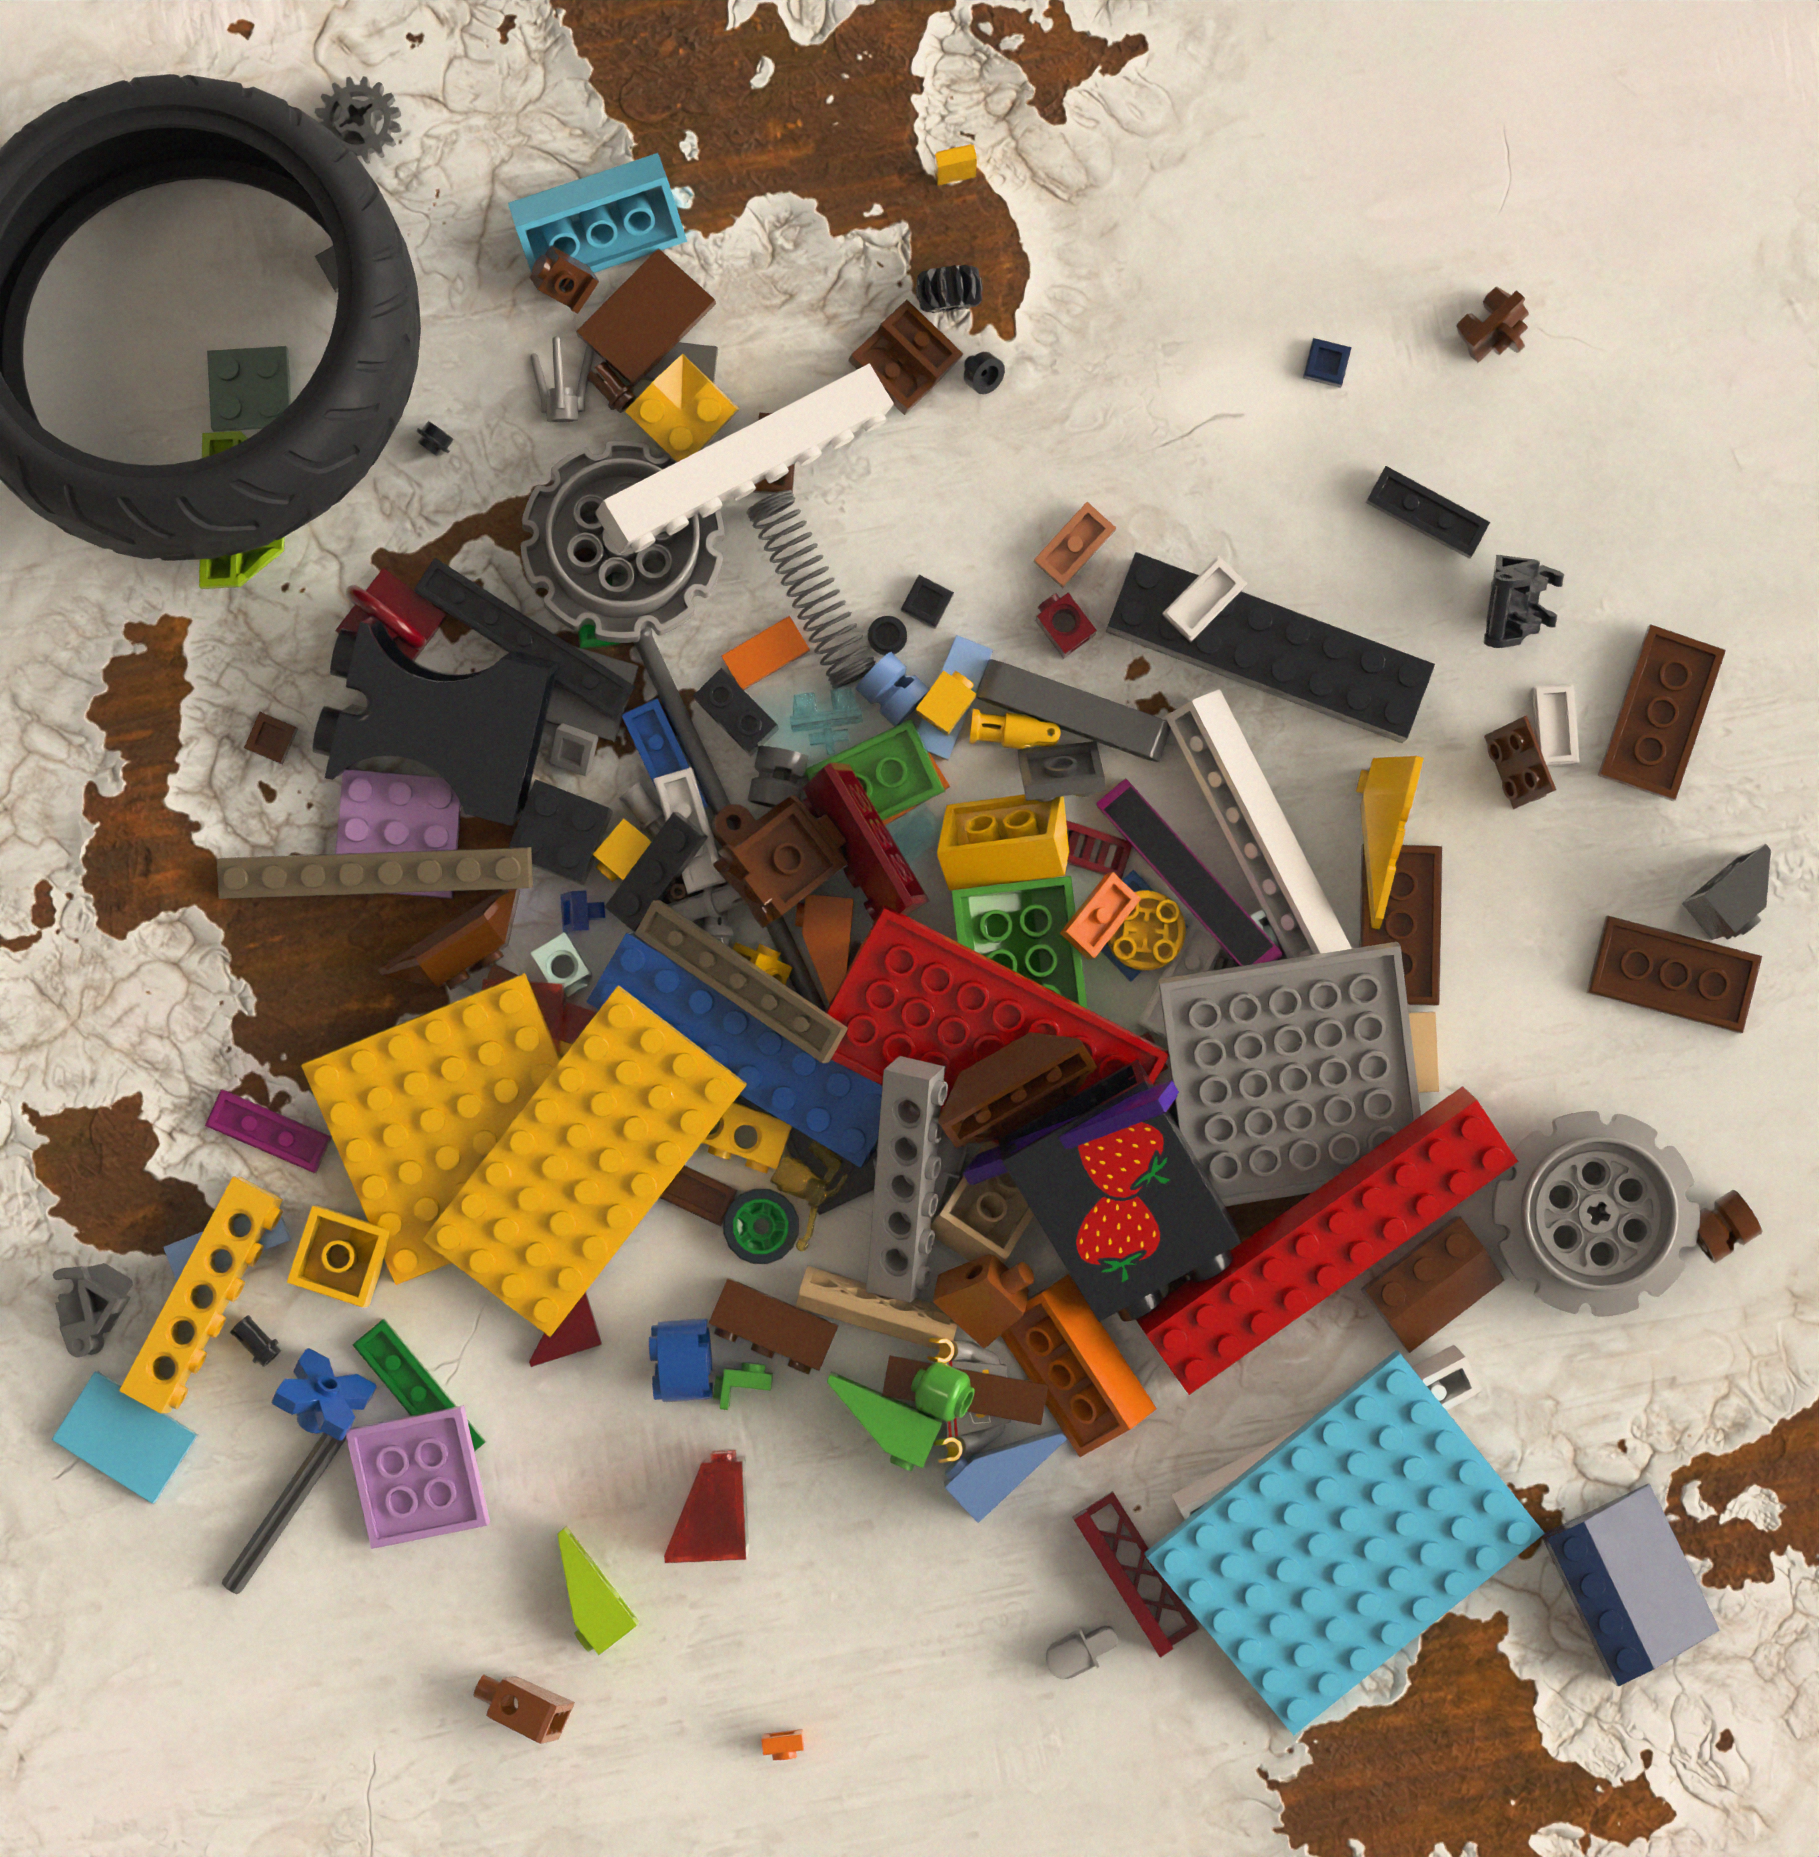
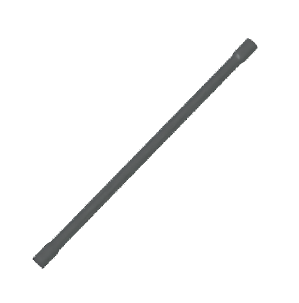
M644 628L640 632V640L633 643L639 652L710 808L715 815L719 810L731 803L653 638L652 629ZM727 819L726 824L728 828L735 830L733 821ZM782 915L766 926L777 952L781 953L782 963L793 967L789 978L796 993L825 1012L826 1008Z

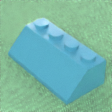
M658 153L508 203L531 273L537 258L543 254L545 255L551 245L586 264L595 273L652 254L658 248L664 250L687 242L671 188Z

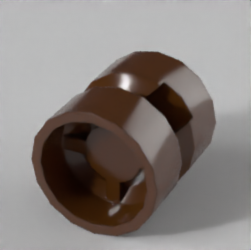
M1731 1190L1714 1202V1209L1712 1211L1706 1208L1700 1210V1224L1697 1230L1698 1237L1696 1243L1708 1259L1715 1264L1734 1252L1735 1243L1745 1245L1761 1235L1763 1231L1745 1200L1737 1191Z

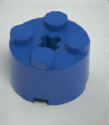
M707 1318L658 1321V1325L651 1326L652 1337H649L650 1361H658V1363H655V1376H652L654 1400L662 1399L663 1402L712 1399L713 1382L709 1383L708 1375L713 1371Z

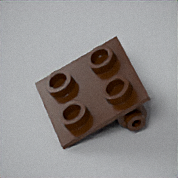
M1527 715L1484 736L1488 754L1497 767L1502 780L1504 794L1510 800L1513 809L1546 797L1547 794L1556 791Z

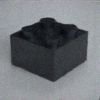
M535 779L508 848L531 847L532 866L584 886L595 860L593 854L601 845L613 811L609 807Z

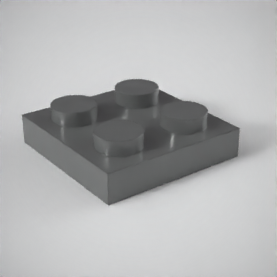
M1096 741L1018 750L1019 767L1026 801L1047 802L1056 797L1068 795L1088 797L1096 792L1106 791L1105 776Z

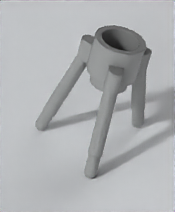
M555 336L552 339L555 388L549 389L550 396L539 357L536 353L531 355L533 371L541 398V413H546L548 422L578 421V412L585 411L587 376L591 370L594 350L588 345L586 346L575 396L573 395V388L564 387L561 344L560 338Z

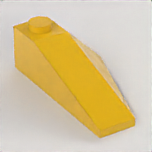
M1423 757L1373 758L1369 771L1361 769L1356 792L1363 794L1360 812L1371 927L1375 929H1380L1396 871L1395 864L1405 836L1404 827L1412 808Z

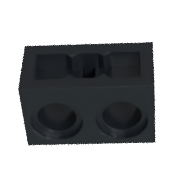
M722 668L693 695L695 701L750 757L758 750V746H763L779 730L778 724Z

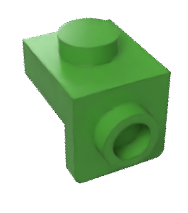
M742 1362L741 1369L725 1368L723 1376H716L713 1400H721L720 1409L728 1410L732 1386L770 1391L772 1389L773 1373L765 1372V1364Z

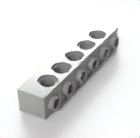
M899 1056L884 1069L866 1292L911 1303L923 1290L925 1291L928 1288L932 1275L931 1267H927L928 1254L931 1252L935 1240V1233L931 1230V1220L938 1204V1195L934 1193V1185L941 1169V1158L937 1156L938 1143L944 1132L938 1119L941 1115V1106L947 1096L948 1084L944 1082L945 1066ZM910 1101L914 1102L919 1107L920 1112L916 1111L912 1107ZM907 1138L914 1142L917 1149L908 1143ZM904 1176L908 1177L912 1181L914 1186L910 1185L905 1180ZM901 1213L905 1214L909 1218L910 1222L906 1221L902 1217ZM898 1250H901L907 1259L902 1257Z

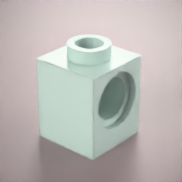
M566 932L531 952L555 994L560 995L565 992L567 997H570L588 986L585 979L592 976V973ZM562 956H568L574 962V971L567 978H558L553 971L555 961Z

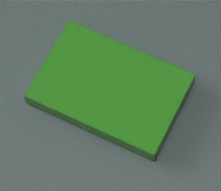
M912 719L806 768L805 772L810 781L829 763L850 764L883 821L946 792Z

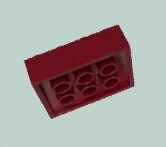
M829 763L824 766L802 788L807 795L803 799V803L810 814L817 819L826 814L847 842L840 847L848 862V866L844 867L843 870L851 885L855 889L860 886L868 899L863 904L871 919L875 922L883 905L896 910L899 914L908 915L930 902L850 764Z

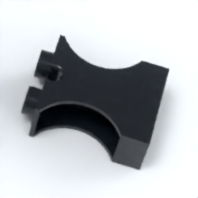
M373 616L360 621L358 632L342 628L334 646L330 674L347 679L346 688L362 692L366 696L367 707L354 704L343 710L328 706L323 707L316 725L312 749L314 753L329 756L324 778L333 780L344 773L345 769L348 770L353 764L372 757L399 756L409 758L428 766L443 777L456 793L465 814L512 826L520 819L527 802L560 662L513 650L503 656L493 666L479 672L447 674L428 669L412 660L397 646L386 626Z

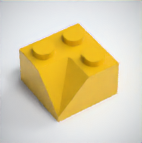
M682 354L643 391L625 412L676 462H679L702 450L733 418L740 408Z
M312 1205L286 1283L362 1308L369 1307L382 1269L390 1230L320 1205Z

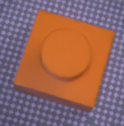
M803 1729L766 1733L761 1738L763 1755L772 1754L773 1760L793 1759L797 1757L796 1751L804 1750Z

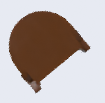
M790 795L758 820H755L744 806L730 804L719 810L711 822V831L722 846L717 851L721 858L713 866L742 897L761 928L766 927L772 921L784 915L848 864L840 848L847 842L844 836L826 814L817 819L810 814L795 795ZM727 819L733 821L735 830L728 828L726 824Z

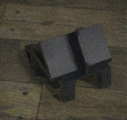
M1496 555L1486 617V633L1484 634L1483 643L1493 648L1521 645L1526 636L1539 633L1541 623L1547 627H1556L1558 615L1545 609L1538 602L1540 592L1547 590L1548 584L1562 587L1564 574L1544 565L1539 566L1540 561L1535 559Z

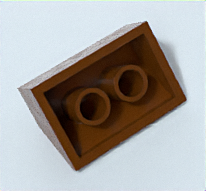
M1455 1216L1360 1290L1408 1353H1411L1502 1283L1504 1278L1484 1246L1461 1217Z

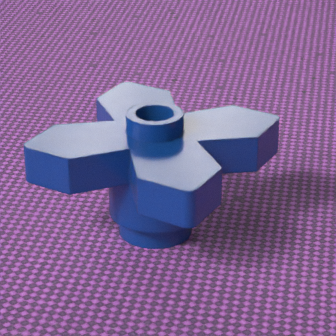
M307 1348L299 1358L293 1371L297 1379L285 1378L276 1390L271 1403L291 1415L296 1414L299 1426L305 1431L315 1434L324 1432L341 1441L351 1429L356 1418L352 1410H364L377 1386L358 1374L335 1377L329 1358Z

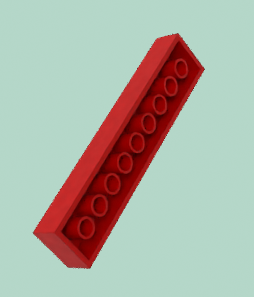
M1462 1086L1232 1249L1230 1252L1233 1255V1260L1222 1272L1201 1282L1188 1280L1164 1297L1152 1311L1135 1320L1188 1395H1190L1519 1161L1478 1100Z

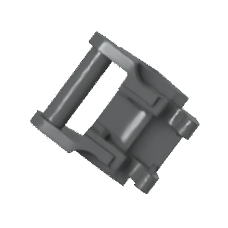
M106 1263L94 1266L61 1268L54 1271L53 1278L55 1280L71 1279L74 1284L73 1290L68 1294H59V1302L55 1303L60 1322L59 1328L67 1351L74 1357L99 1353L104 1347L103 1333L112 1330L131 1298L127 1296V1293L133 1285L132 1279Z

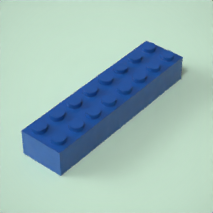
M635 932L625 934L586 1002L599 1010L619 985L747 1083L739 1095L861 1168L867 1165L878 1146L882 1085L831 1059L829 1063H821L634 935Z

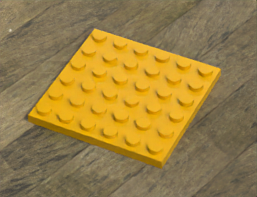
M525 973L304 1062L301 1065L368 1222L390 1230L384 1259L395 1285L452 1263L422 1240L561 1060Z

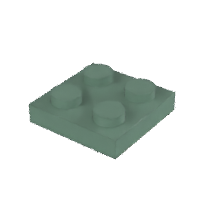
M286 346L207 351L210 419L213 432L263 429L280 416L291 404L289 351Z

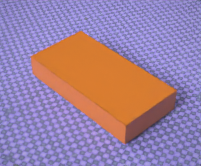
M788 616L723 654L722 659L737 684L745 690L810 652V649L793 620Z

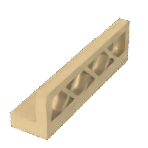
M807 1265L795 1307L939 1350L938 1343L928 1342L931 1337L953 1341L957 1324L936 1304L917 1298L909 1303L866 1292L867 1283Z

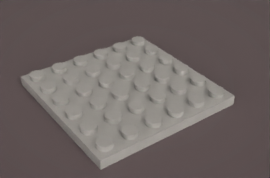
M1398 942L1158 979L1171 1077L1179 1091L1175 1099L1178 1127L1225 1206L1312 1193L1421 1116L1401 946Z

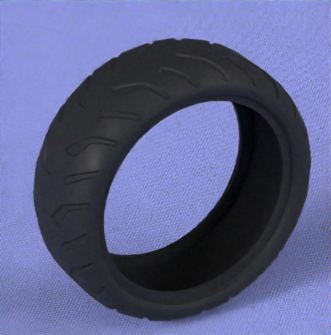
M175 74L134 77L130 82L121 80L78 94L67 102L55 105L24 125L21 131L16 132L0 148V480L24 504L45 520L54 523L64 532L103 549L113 550L118 554L142 559L160 558L164 561L213 559L224 555L232 556L267 546L273 540L282 539L328 511L331 506L340 502L366 476L400 421L411 394L418 367L421 334L418 286L406 242L381 191L357 156L340 143L339 139L329 129L301 109L288 105L284 99L254 86L243 88L242 84L238 82L194 75L180 77ZM196 179L226 180L268 191L305 212L323 228L332 240L338 270V300L331 336L323 357L309 382L281 415L261 431L240 444L198 460L166 465H138L106 460L85 453L61 441L41 426L30 400L23 364V342L27 316L40 279L51 260L64 243L98 212L126 196L159 184Z

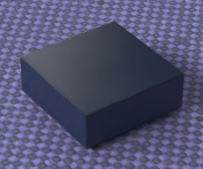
M1313 338L1303 379L1341 388L1352 347Z

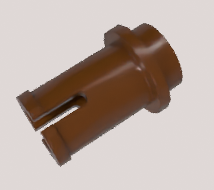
M602 362L595 367L599 373L595 374L591 371L587 376V380L609 401L608 407L611 410L616 409L619 413H622L637 398L633 394L634 388L631 385L626 386L610 369L609 365L606 362Z

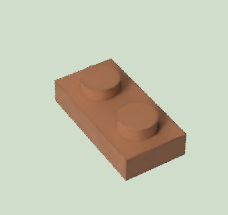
M1086 502L1033 562L1059 586L1064 588L1116 531V527L1090 503Z

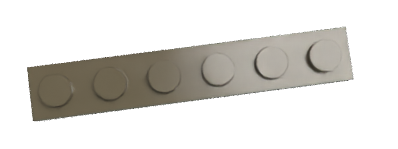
M661 900L652 901L634 934L821 1063H829L848 1029Z

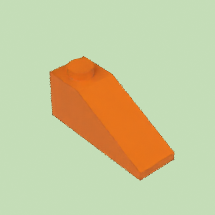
M807 895L805 903H797L795 927H802V936L830 1004L847 973L854 899Z

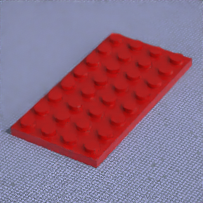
M883 905L825 1013L848 1028L831 1060L882 1086L884 1069L899 1056L945 1066L944 1082L948 1084V1091L945 1102L941 1106V1112L960 1072L1029 1032L1081 1040L1097 1068L1093 1073L1088 1074L1084 1084L1076 1093L1139 1059L1154 1084L1169 1057L1168 1050L906 915L899 914L896 910L886 905ZM993 1140V1141H992V1142H994V1143H996V1144L999 1145L998 1140Z

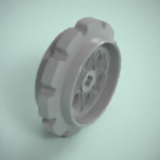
M625 440L606 442L605 452L601 455H594L589 448L584 447L569 454L551 468V478L554 480V484L548 487L537 485L533 490L522 518L523 530L533 535L530 540L523 541L520 545L524 570L533 589L545 588L548 590V594L544 597V607L568 628L579 631L582 626L589 624L594 626L595 637L598 640L615 643L638 642L640 640V632L644 628H652L658 636L678 628L694 615L695 606L691 599L696 596L708 598L712 593L723 563V554L712 547L713 544L724 539V524L720 509L704 518L701 517L700 513L688 519L689 524L672 535L666 533L654 536L656 541L637 553L631 548L619 554L600 521L595 524H587L581 519L584 512L588 510L597 511L603 500L677 463L667 452L662 458L656 459L650 455L649 444ZM581 548H589L596 553V557L592 561L585 563L577 560L574 555ZM649 559H658L662 561L665 567L658 573H650L643 568V564ZM619 572L626 576L627 582L620 587H613L606 582V577L611 573Z
M1597 1111L1576 1112L1555 1118L1552 1121L1553 1132L1550 1136H1545L1541 1131L1534 1130L1514 1148L1512 1152L1519 1162L1511 1167L1513 1170L1512 1178L1508 1181L1498 1180L1496 1182L1492 1200V1222L1495 1225H1502L1506 1229V1237L1497 1243L1500 1255L1516 1280L1525 1281L1528 1278H1533L1537 1284L1534 1296L1556 1309L1576 1314L1582 1304L1588 1303L1592 1314L1598 1317L1619 1315L1639 1308L1638 1296L1641 1292L1646 1291L1650 1296L1659 1297L1678 1279L1686 1266L1679 1258L1680 1249L1682 1247H1694L1696 1244L1697 1230L1700 1224V1206L1697 1202H1690L1685 1197L1686 1189L1694 1185L1693 1176L1678 1150L1674 1146H1666L1663 1149L1657 1148L1655 1145L1657 1131L1638 1119L1623 1114H1615L1612 1116L1610 1123L1606 1125L1601 1122L1599 1112ZM1589 1162L1597 1164L1601 1171L1600 1179L1593 1185L1586 1183L1582 1176V1169ZM1625 1179H1631L1637 1186L1636 1197L1629 1202L1623 1200L1619 1194V1186ZM1557 1185L1564 1187L1568 1192V1201L1561 1208L1553 1206L1549 1198L1550 1191ZM1600 1204L1599 1211L1604 1214L1603 1220H1594L1591 1223L1592 1216L1587 1213L1588 1207H1597ZM1630 1219L1638 1221L1642 1230L1640 1237L1634 1242L1627 1240L1623 1234V1227ZM1562 1225L1567 1226L1572 1232V1241L1565 1248H1559L1555 1244L1553 1237L1555 1230ZM1599 1242L1604 1243L1609 1250L1607 1261L1601 1265L1595 1264L1590 1256L1592 1247Z

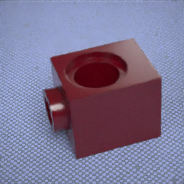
M1069 592L1061 598L1055 593L1037 607L1041 613L1036 616L1035 621L1063 659L1096 635V628ZM1059 613L1071 615L1075 622L1074 628L1069 632L1056 630L1052 623L1054 616Z

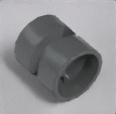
M758 746L754 768L759 772V776L751 780L747 801L774 808L790 795H795L800 800L802 789L797 785V782L805 777L809 756L777 747ZM774 770L784 772V780L772 778Z

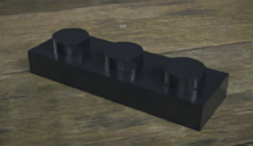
M1388 466L1384 467L1365 502L1469 559L1473 556L1491 523Z
M673 812L607 902L605 908L633 932H636L652 901H662L708 836L682 814Z

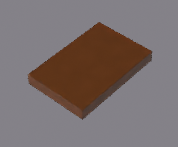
M658 248L576 333L603 360L635 387L716 305V301Z

